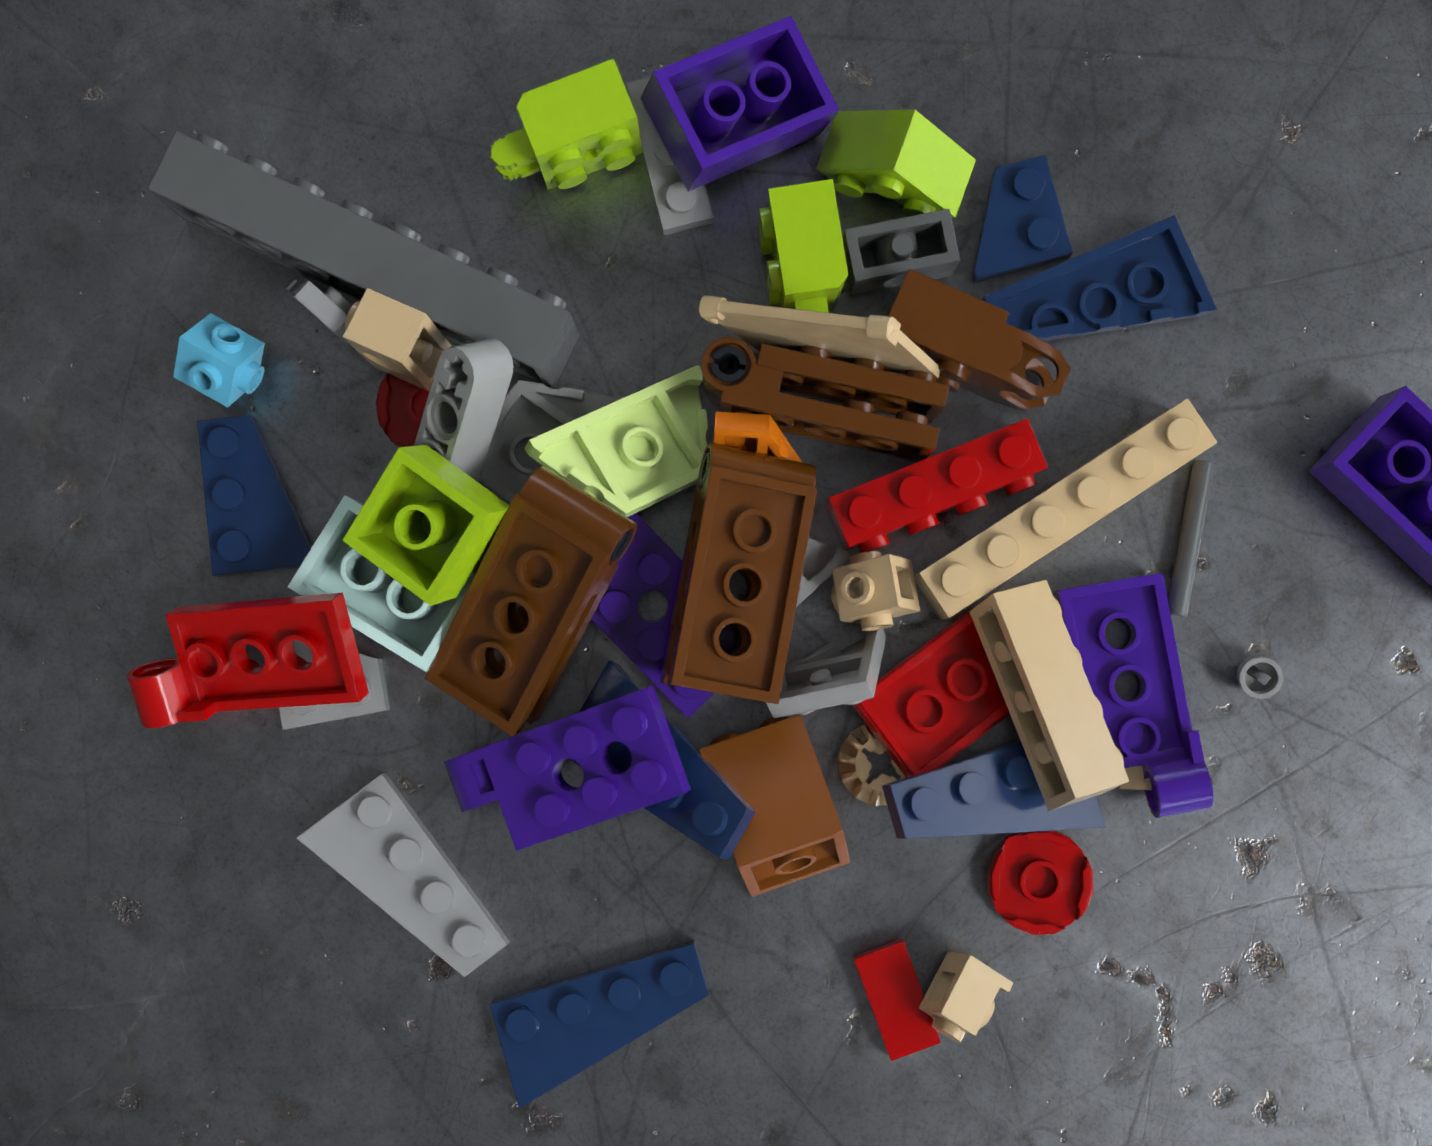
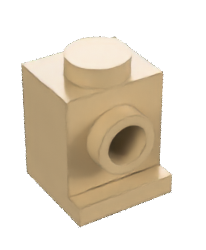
M948 951L919 1009L935 1018L931 1026L933 1029L949 1039L961 1043L965 1033L976 1036L978 1030L988 1023L995 1009L994 999L998 991L1009 993L1013 982L972 955Z

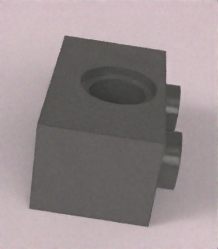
M950 209L844 229L842 236L850 296L899 287L902 285L909 269L932 279L950 277L960 262Z

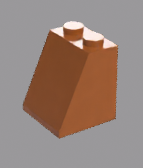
M801 714L790 718L789 716L772 717L764 721L759 729L741 735L738 733L723 734L710 742V746L699 749L701 756L708 763H711L756 811L733 851L738 869L751 897L851 863L843 828Z

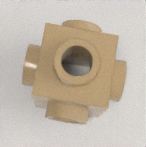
M870 551L855 554L850 557L849 565L832 569L834 585L831 589V598L835 610L840 615V621L861 624L862 631H875L893 626L892 618L920 611L912 561L910 559L892 554L881 556L879 551Z

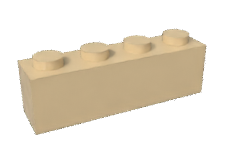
M1047 580L993 593L969 611L1048 811L1101 795L1129 782L1124 769L1123 756L1112 740L1103 718L1101 703L1093 694L1082 667L1081 655L1072 643L1062 619L1060 604L1053 597Z

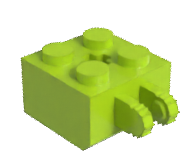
M614 58L523 93L516 108L524 128L505 135L503 139L499 137V140H494V144L490 146V159L496 164L495 170L499 172L504 180L509 179L511 182V180L515 179L517 181L518 177L525 178L541 171L547 189L556 186L559 189L575 187L587 179V174L605 167L609 171L624 168L635 161L636 155L643 153L638 118Z
M833 179L769 188L766 207L758 208L760 223H757L761 254H771V260L767 261L768 274H765L769 305L779 304L781 308L824 313L832 312L841 299L844 282L848 277Z

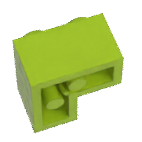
M915 109L839 111L833 120L816 169L829 179H833L834 189L846 196L860 198L863 193H877L894 199L903 206L902 212L908 217L950 209L951 218H956L976 159Z

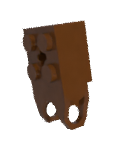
M911 269L908 270L888 314L889 317H894L901 324L900 331L939 365L940 374L939 378H937V383L950 385V392H957L961 388L1017 410H1032L1043 408L1048 397L1057 396L1061 393L1071 370L1061 352L1028 332L1005 323L1010 312ZM1035 358H1047L1054 364L1057 372L1055 381L1047 368ZM1025 370L1037 375L1042 387L1029 382L1026 379ZM1017 394L1026 396V397H1028V398H1035V399H1031V400L1022 399V398L1019 397Z

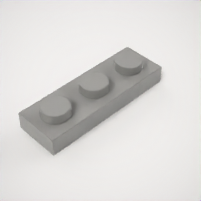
M650 77L626 82L627 92L638 118L642 151L664 236L713 224V214L705 185L689 192L687 191L640 99Z

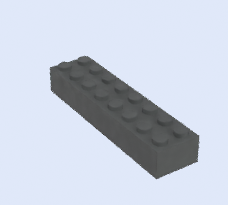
M178 131L175 132L148 190L184 220L329 287L332 286L335 290L361 301L366 289L369 288L424 312L445 338L457 346L495 338L503 342L512 356L513 372L537 383L555 388L580 335L571 313L565 310L567 303L563 299L541 289H538L536 295L516 287L519 281L500 269L489 267L487 273L469 266L470 258L447 245L441 244L437 251L419 243L422 238L421 235L402 224L392 222L390 228L372 221L373 214L352 201L343 200L341 206L323 198L325 192L304 179L295 177L292 184L275 176L277 170L254 156L247 155L244 162L227 154L229 148L206 134L199 133L195 140Z

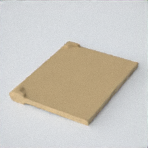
M706 295L702 297L699 304V313L702 318L711 324L717 325L720 323L759 352L761 344L798 352L800 346H814L830 351L832 353L831 359L852 363L853 358H866L884 364V371L905 374L906 370H918L933 374L939 378V365L900 331L901 324L894 317L871 314L867 318L729 302L724 297Z

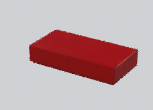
M900 938L854 955L855 965L890 1060L893 1061L941 1043L938 1032L931 1027L933 1024L932 1017L919 1009L924 994L903 939Z

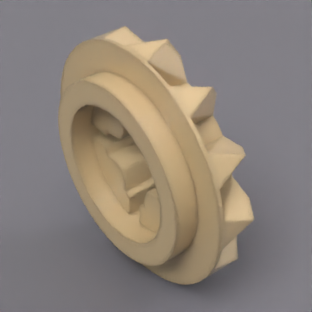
M863 724L854 729L841 746L838 756L839 774L846 789L855 798L874 806L887 805L882 785L906 777L890 758L889 763L894 767V771L899 774L897 779L892 775L887 776L884 773H879L876 778L872 777L868 783L865 782L870 776L869 771L872 768V764L861 751L865 748L869 752L873 751L881 755L885 752V749L868 726Z

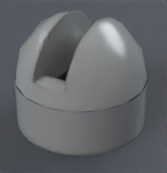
M1255 654L1247 657L1240 663L1237 670V681L1249 696L1257 699H1266L1272 697L1281 689L1284 675L1279 664L1272 658L1262 654ZM1252 665L1271 677L1266 685L1261 683L1252 674L1247 673V670Z

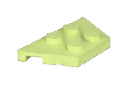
M696 365L534 437L528 441L524 449L530 457L625 517H629L697 484L701 461L708 445L706 442V432L708 430L706 409H701L699 385L702 382V370L699 365Z

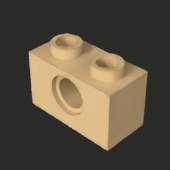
M367 288L361 301H357L351 306L345 319L346 331L343 338L374 368L428 392L430 391L438 360L442 352L452 345L426 313Z

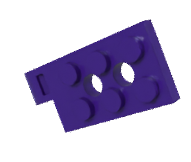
M635 513L627 517L637 523L635 536L627 551L617 563L619 567L591 620L689 718L714 693L660 683L682 560ZM648 591H658L667 600L665 614L653 621L642 618L637 611L639 598ZM726 625L719 635L720 647L726 654L731 653L737 644L736 632L729 625Z
M1163 573L1054 591L1055 598L1062 610V619L1072 643L1081 655L1082 667L1093 694L1101 703L1103 718L1112 740L1123 756L1124 768L1142 765L1144 779L1150 778L1152 790L1144 791L1153 816L1155 818H1162L1211 809L1213 806L1212 782L1204 761L1199 730H1193ZM1115 618L1126 622L1131 631L1129 643L1121 649L1111 647L1105 639V628ZM1126 670L1135 673L1141 685L1139 694L1130 701H1124L1119 698L1114 688L1117 676Z
M654 685L444 762L461 812L498 800L516 851L668 800L691 790ZM614 741L625 744L631 752L632 762L627 771L617 769L609 759V748ZM566 759H573L581 766L583 781L580 787L570 786L564 780L561 769Z

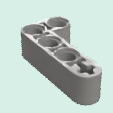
M495 338L449 347L442 352L414 446L428 445L477 482H479L513 374L512 356L503 342Z

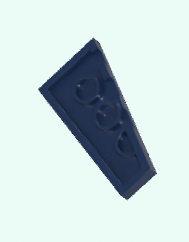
M1175 215L990 293L981 299L1010 312L1005 323L1028 332L1042 341L1209 315L1218 310Z
M695 941L685 942L493 1000L490 1004V1009L519 1109L707 997L709 989Z

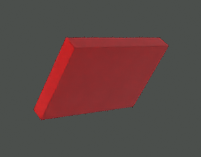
M973 608L969 609L877 680L874 698L865 699L858 704L852 705L906 778L946 765L1010 714L969 612Z

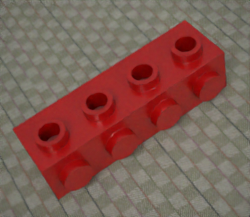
M1027 418L829 497L825 506L843 549L848 551L858 547L860 553L870 552L890 544L887 536L890 533L907 527L911 536L940 524L936 515L956 508L958 515L961 516L986 506L988 501L985 495L1004 488L1007 496L1037 485L1034 476L1047 469L1048 465Z

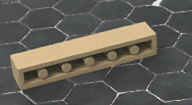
M1187 398L914 575L915 582L939 619L950 618L1218 442Z

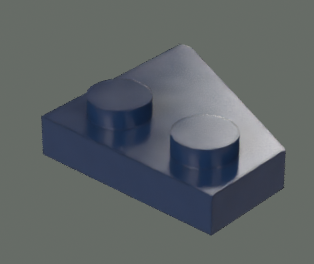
M1046 155L996 167L991 178L987 197V209L980 231V243L971 275L973 283L1066 260L1073 254Z

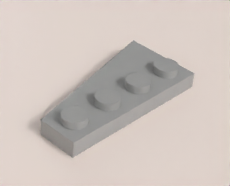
M386 773L379 775L297 837L301 843L463 977L467 976L510 942Z

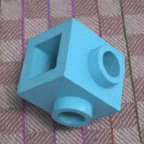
M210 313L179 337L173 377L220 404L229 407L244 393L251 394L259 386L265 371L264 367L261 366L265 343Z

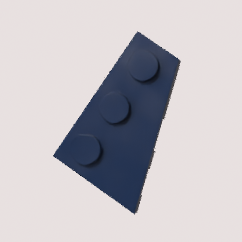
M250 415L197 421L212 576L225 577L299 568L311 550V546L301 526L302 521L296 507L291 504L281 482L280 472L256 419Z

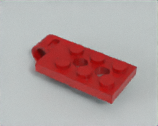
M343 592L176 607L167 613L165 617L177 657L164 658L142 664L127 674L142 726L145 728H160L178 722L206 721L219 711L360 702L369 694ZM293 640L300 641L308 646L312 653V662H307L295 653ZM246 644L253 645L261 651L265 661L264 666L249 658L246 652Z

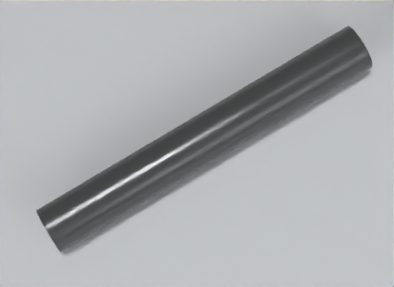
M1193 461L1168 598L1170 614L1173 616L1187 617L1215 466V463L1209 461Z

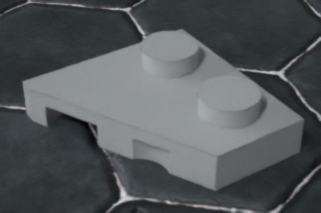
M298 273L285 288L338 337L360 354L343 338L346 331L345 319L352 304L332 286L323 294L307 278Z

